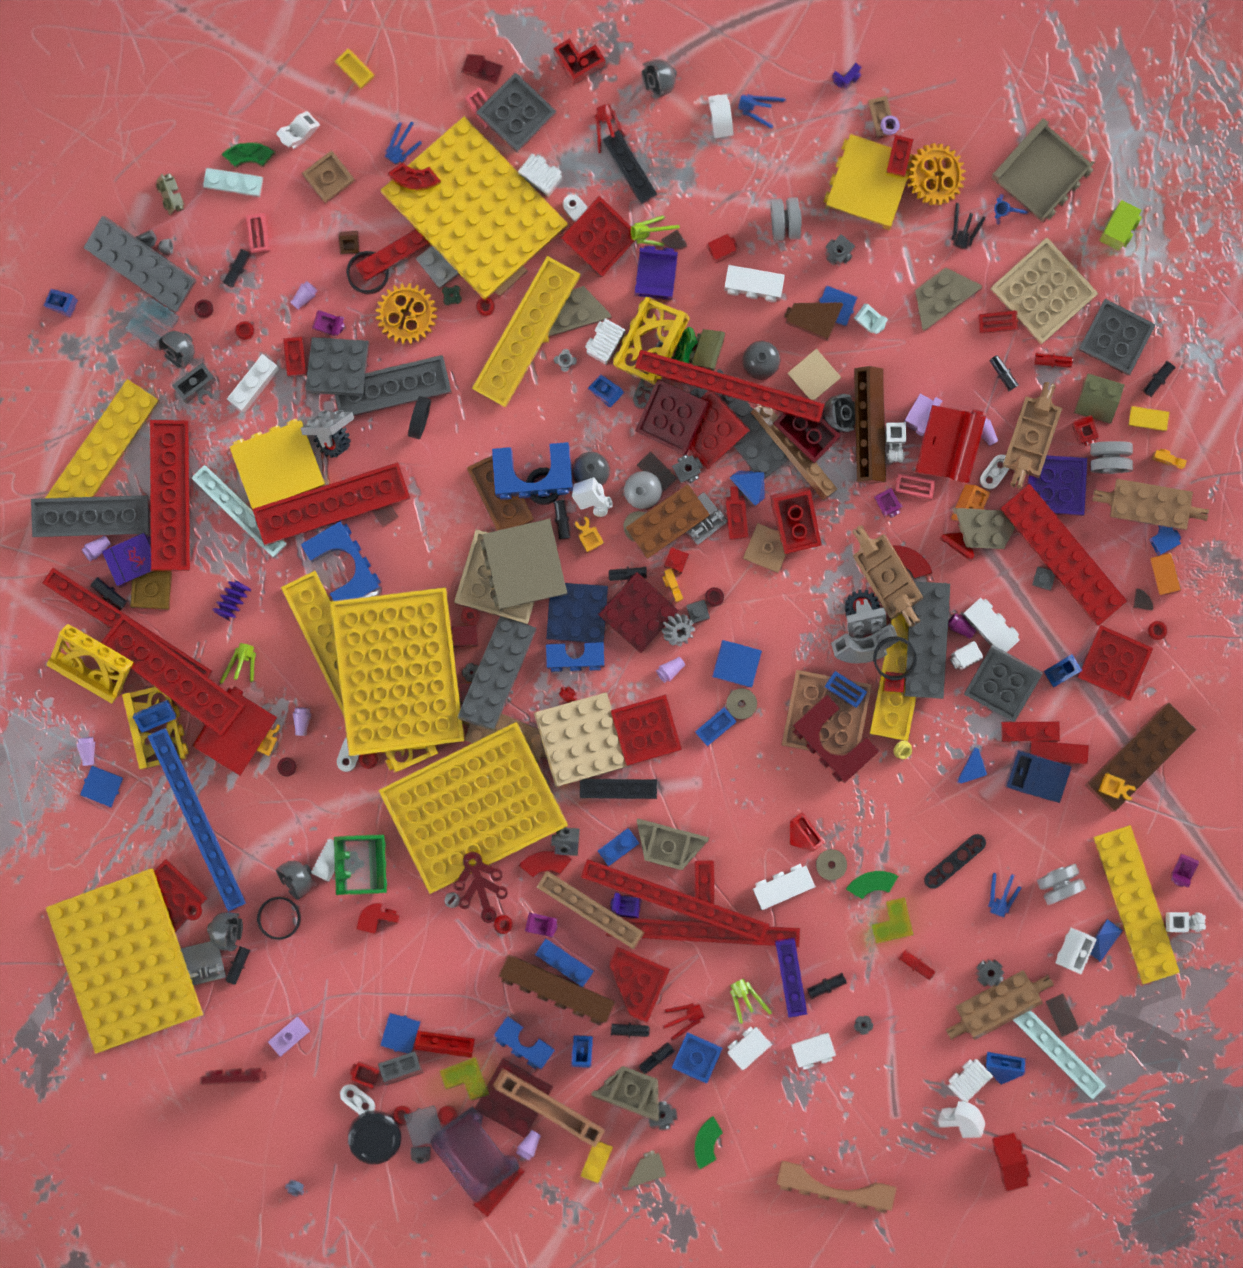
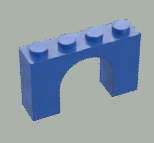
M569 442L549 444L550 471L544 479L536 483L524 482L515 475L513 450L511 447L492 449L496 497H500L501 500L512 499V496L529 498L533 494H538L540 497L549 496L550 493L566 495L569 494V491H573Z
M341 521L301 544L312 563L332 551H344L353 557L356 566L355 574L347 584L330 593L333 601L364 597L371 592L379 590L378 584L381 583L376 573L372 574L369 567H371V564L366 556L362 558L359 551L362 549L356 540L352 541L349 535L352 532L348 525H343Z

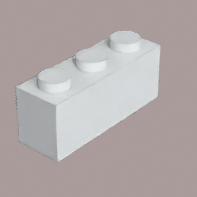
M728 265L724 291H728L730 295L738 296L740 293L746 294V297L751 299L763 297L765 301L776 302V300L781 299L785 275Z
M262 354L228 396L227 400L245 414L280 369Z
M980 598L962 614L963 617L991 646L994 645L1008 652L1020 640L1018 632L1013 627L1009 628L1005 624V618L1000 613L996 614L991 609L993 606L987 599L982 600Z
M799 864L790 868L791 872L784 875L783 872L774 875V880L766 882L764 879L755 883L756 888H753V892L761 910L814 888L815 884L807 866L802 867Z

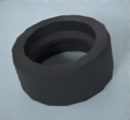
M546 467L533 470L528 475L526 482L533 483L538 476L547 475L550 469ZM552 493L548 497H540L533 494L529 498L540 505H548L556 501L560 495Z

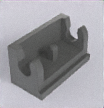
M415 1051L378 1064L386 1085L423 1073Z

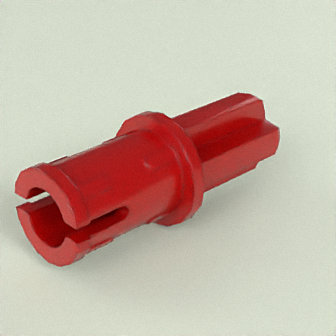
M1035 353L1034 365L1051 366V368H1054V366L1071 368L1073 358L1057 356L1055 353L1053 355Z
M906 949L898 959L911 967L912 971L915 970L928 980H931L935 974V970L923 963L921 958L918 959Z

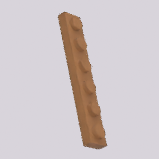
M757 406L751 411V414L822 500H825L838 490L818 464H814L773 425L779 417L772 409Z
M546 871L537 886L541 891L632 949H635L645 933L549 871Z

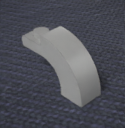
M889 624L875 634L865 638L851 637L846 633L833 641L831 645L837 659L848 663H867L873 661L874 650L882 640L897 636L895 627ZM890 641L884 644L879 649L876 660L886 656V649L898 641Z

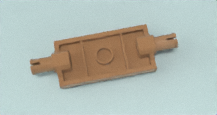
M1044 382L1041 395L1038 398H1025L1003 463V467L1015 470L1010 485L1015 488L1018 481L1017 489L1023 487L1026 474L1036 478L1040 477L1062 408L1052 403L1051 398L1056 385L1051 383L1048 390L1050 382Z
M1116 479L1114 491L1105 492L1094 489L1093 493L1095 495L1092 499L1093 502L1107 503L1111 506L1110 517L1181 530H1187L1190 518L1204 521L1208 519L1209 509L1192 507L1193 492Z
M863 525L858 526L857 531L854 529L852 533L860 543V549L852 556L890 619H895L902 614L909 627L915 626V622L918 624L920 620L912 607L924 597L887 536L882 534L874 540L870 539Z
M501 714L494 731L462 720V724L467 725L469 728L464 740L470 743H474L517 722L537 763L540 758L547 759L539 730L536 727L505 714Z
M1024 970L1002 981L998 986L994 985L955 1006L961 1017V1022L947 1028L946 1032L951 1040L965 1032L970 1033L973 1039L976 1040L1043 1004L1039 993L1054 986L1049 975L1034 983L1030 982Z

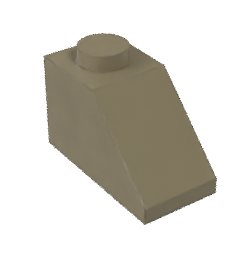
M652 1150L643 1153L644 1157L640 1158L628 1182L629 1188L666 1176L659 1152L655 1153Z

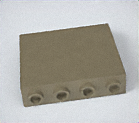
M1044 118L1041 119L991 177L1041 222L1046 218L1050 220L1056 213L1054 209L1058 204L1062 206L1068 200L1067 194L1071 190L1075 192L1081 185L1079 181L1083 176L1087 178L1093 172L1092 166L1095 163L1094 161L1090 163L1047 126L1049 122Z
M550 519L483 534V539L480 540L482 551L486 550L488 558H484L486 568L491 569L492 576L489 577L491 588L495 587L496 595H493L495 607L499 606L500 611L504 608L568 595Z

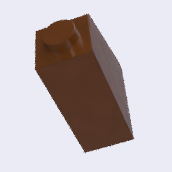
M794 303L792 308H787L784 315L787 318L786 324L828 341L843 303Z

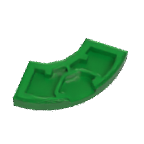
M239 143L225 150L222 156L235 168L248 162L257 163L263 167L274 156L275 152L263 144Z
M688 326L684 330L677 344L675 356L672 359L689 364L690 354L697 343L693 328Z
M886 871L864 873L855 878L846 890L860 899H863L868 893L882 890L889 893L899 876Z
M714 1116L702 1125L695 1140L694 1153L699 1169L716 1160L714 1145L717 1138L723 1134V1131Z

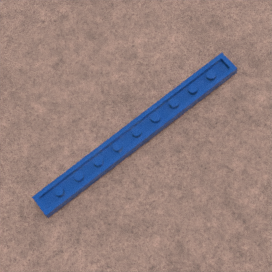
M164 728L149 735V741L228 912L246 904L167 729Z

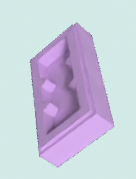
M297 1016L268 1043L281 1057L309 1033L310 1030Z

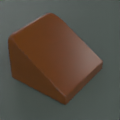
M358 231L339 232L340 254L359 253Z

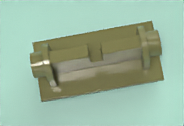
M161 174L156 180V187L158 192L162 194L165 210H168L169 215H172L175 209L177 212L184 210L181 194H173V191L178 190L174 176L171 174L163 176Z

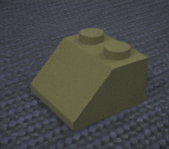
M703 329L702 334H697L696 345L698 346L696 352L692 351L689 362L692 365L714 371L725 339V332Z
M1087 374L1084 378L1074 413L1085 417L1092 415L1095 420L1111 424L1120 402L1124 384Z

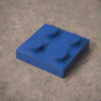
M687 1032L671 1068L707 1084L723 1048Z

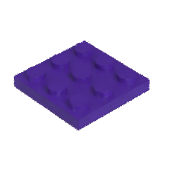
M1046 456L1040 477L1036 478L1028 475V484L1030 483L1055 514L1085 515L1087 458Z

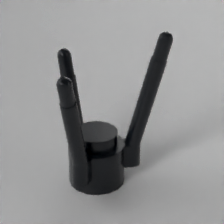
M959 203L955 205L951 240L954 241V246L967 249L968 246H971L986 217H982L970 236L967 233L973 217V213H970L964 230L959 231L957 234Z

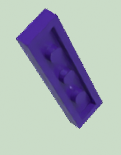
M795 938L775 941L788 1018L807 1015Z

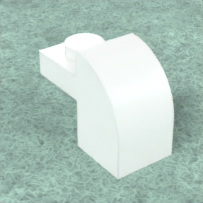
M727 94L708 97L714 137L732 136L733 124Z
M307 111L297 115L290 125L280 128L276 134L283 144L295 149L311 137L320 124Z
M961 1101L958 1102L956 1108H942L938 1120L940 1127L959 1126L963 1138L981 1137L985 1126L979 1109L970 1103Z

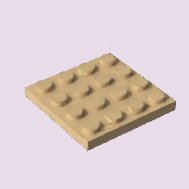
M1048 238L1042 241L990 288L1010 311H1018L1017 319L1041 345L1098 295V292Z
M476 529L454 603L528 624L534 602L504 608L501 611L499 606L495 607L493 595H496L495 587L491 588L489 577L492 576L491 569L486 568L484 558H488L486 550L482 551L480 542L483 539V534L487 532Z
M607 692L534 713L555 787L628 767L626 766L611 714L612 708Z

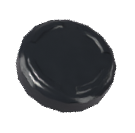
M368 1111L360 1114L353 1120L348 1130V1144L352 1154L358 1160L367 1164H381L389 1161L397 1153L401 1145V1131L398 1123L391 1115L382 1111Z

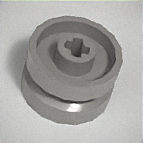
M791 197L786 200V210H784L781 198L771 199V224L774 241L784 240L785 228H787L788 236L791 240L801 239L802 219L798 197Z
M1107 441L1096 442L1090 445V454L1098 457L1090 462L1091 472L1119 474L1133 471V461L1129 458H1124L1133 454L1132 443Z
M1075 863L1055 869L1047 873L1046 876L1036 880L1039 888L1042 890L1053 887V890L1045 893L1043 896L1047 905L1061 901L1086 889L1083 879H1076L1071 882L1069 880L1079 874Z

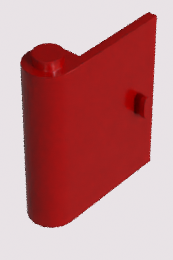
M932 405L915 472L969 483L986 416L983 415L984 411L972 409V412Z
M234 686L233 689L229 687L226 692L244 704L245 708L222 737L204 725L192 746L241 776L278 717L242 695L244 692Z

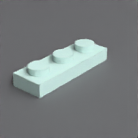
M206 168L203 187L260 197L263 177Z

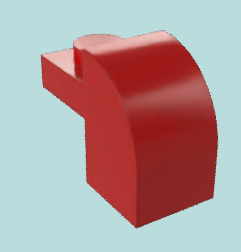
M383 903L370 904L360 913L356 930L376 934L380 919L399 923L400 915H396V910L387 908L383 912Z

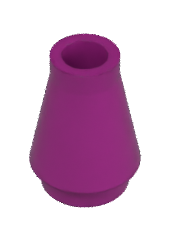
M954 613L948 621L949 630L964 635L969 639L976 632V629L961 614Z

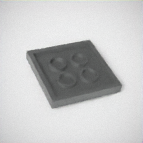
M515 72L476 114L518 153L556 114V110Z
M1104 299L1078 350L1130 376L1156 324Z
M312 337L305 388L306 393L363 396L369 341Z
M992 645L964 695L1015 722L1043 672Z

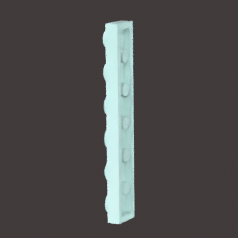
M206 465L191 478L273 558L287 545L282 540L264 546L253 511Z
M1031 1010L1013 1019L1092 1100L1106 1087Z

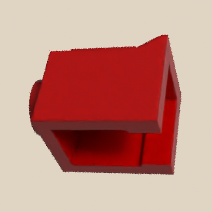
M1092 415L1072 423L1079 445L1084 444L1086 447L1096 443L1095 440L1099 438ZM1089 426L1092 434L1084 437L1082 428Z
M359 1061L357 1065L353 1064L349 1074L352 1075V1081L373 1089L380 1074V1069ZM362 1068L371 1071L367 1080L359 1077Z

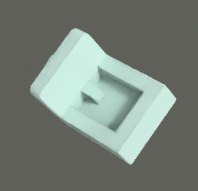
M866 303L854 317L867 331L874 334L881 332L888 321L885 316H881Z

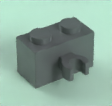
M202 362L172 386L186 404L198 396L199 402L205 405L203 401L204 395H208L213 399L211 392L205 389L215 383L216 379Z

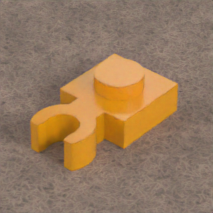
M1160 449L1153 453L1151 460L1169 466L1172 465L1179 469L1185 468L1187 460L1176 458L1168 450Z
M585 516L586 524L580 526L576 521L575 526L583 532L578 537L588 553L603 545L604 542L595 526L591 529L589 528V519Z
M672 569L665 570V576L662 577L665 586H670L676 602L683 600Z
M277 724L274 730H269L257 751L267 756L271 755L278 740L273 735L280 730V725Z
M1105 773L1099 792L1118 799L1121 794L1124 799L1132 800V797L1127 795V791L1129 789L1135 791L1136 788L1131 785L1124 786L1125 780Z

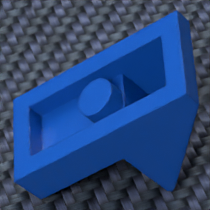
M601 374L588 387L608 407L617 402L624 393L620 387Z

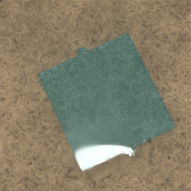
M434 1105L424 1109L418 1108L417 1111L404 1115L413 1147L425 1143L430 1144L431 1141L444 1137Z

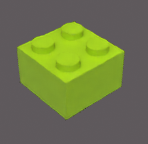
M1121 200L1115 208L1099 241L1118 251L1122 247L1126 248L1133 236L1131 230L1135 231L1142 219L1139 216L1142 210Z

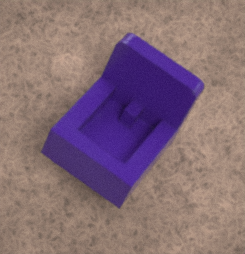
M855 63L845 77L834 71L832 74L833 82L838 87L847 89L852 82L856 83L862 75L860 74L862 67Z
M615 893L614 898L611 899L610 908L618 916L638 919L642 900Z

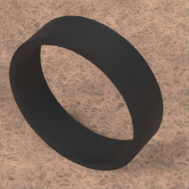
M372 251L357 253L350 259L347 265L346 273L350 285L356 291L363 294H374L380 291L386 285L389 278V269H387L382 284L372 290H362L351 282L349 272L353 262L361 256L373 255L375 252Z
M422 396L418 397L409 425V437L420 440L428 419L431 399Z
M892 636L885 638L876 646L873 661L877 671L883 677L890 680H901L909 676L915 669L917 655L909 641L902 637ZM902 641L908 644L913 651V663L909 670L902 675H887L877 666L878 651L887 642Z
M284 897L268 899L261 905L257 914V923L262 933L276 940L292 936L297 931L301 921L297 905ZM276 899L288 901L297 912V924L294 930L284 937L269 935L261 925L260 918L263 908L266 904Z

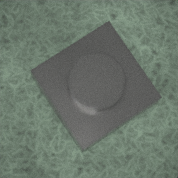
M1037 567L1032 586L1051 591L1055 575L1051 570Z
M705 600L686 605L693 624L710 619Z

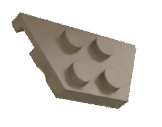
M944 268L917 288L915 296L923 332L981 290L982 286L948 268Z
M582 286L572 290L548 332V336H554L604 321L605 319H611L612 317L599 301Z
M953 508L954 514L958 517L960 523L958 526L963 533L966 547L1005 548L1015 527L1001 510Z
M637 818L645 861L683 870L709 840V837Z
M622 1066L612 1077H609L604 1082L605 1084L598 1091L594 1090L591 1094L594 1098L658 1122L659 1120L658 1080L638 1071Z

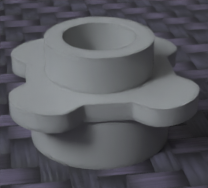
M564 349L559 356H555L554 362L559 364L563 372H567L571 365L577 363V359L572 357L568 349Z

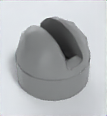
M161 240L158 250L162 254H172V240Z
M451 892L445 896L446 906L455 908L459 905L460 897L458 894ZM454 895L456 899L450 905L448 902Z

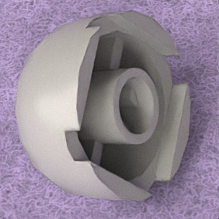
M639 471L630 475L624 486V496L628 503L639 509H648L656 505L663 492L662 483L659 478L648 471Z

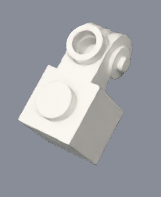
M906 422L886 423L885 445H889L886 457L889 463H903L906 455L902 449V445L906 443Z
M594 477L574 484L572 498L581 510L594 506V515L603 517L608 513V509L613 507L611 498L603 494L602 485L598 484Z
M1166 913V932H1189V929L1195 930V932L1203 931V929H1206V916L1200 913H1195L1192 916H1189V913Z

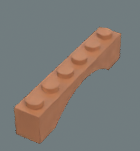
M502 1069L493 1084L500 1092L540 1113L593 1147H596L605 1132L601 1126L505 1069Z
M781 1160L776 1182L782 1190L791 1191L794 1188L798 1189L800 1194L810 1196L811 1193L818 1194V1198L825 1200L833 1197L837 1198L839 1203L848 1204L850 1201L856 1203V1207L864 1209L872 1206L875 1207V1211L886 1213L887 1210L892 1211L896 1193L895 1186L878 1182L860 1189H835L816 1181L800 1164Z

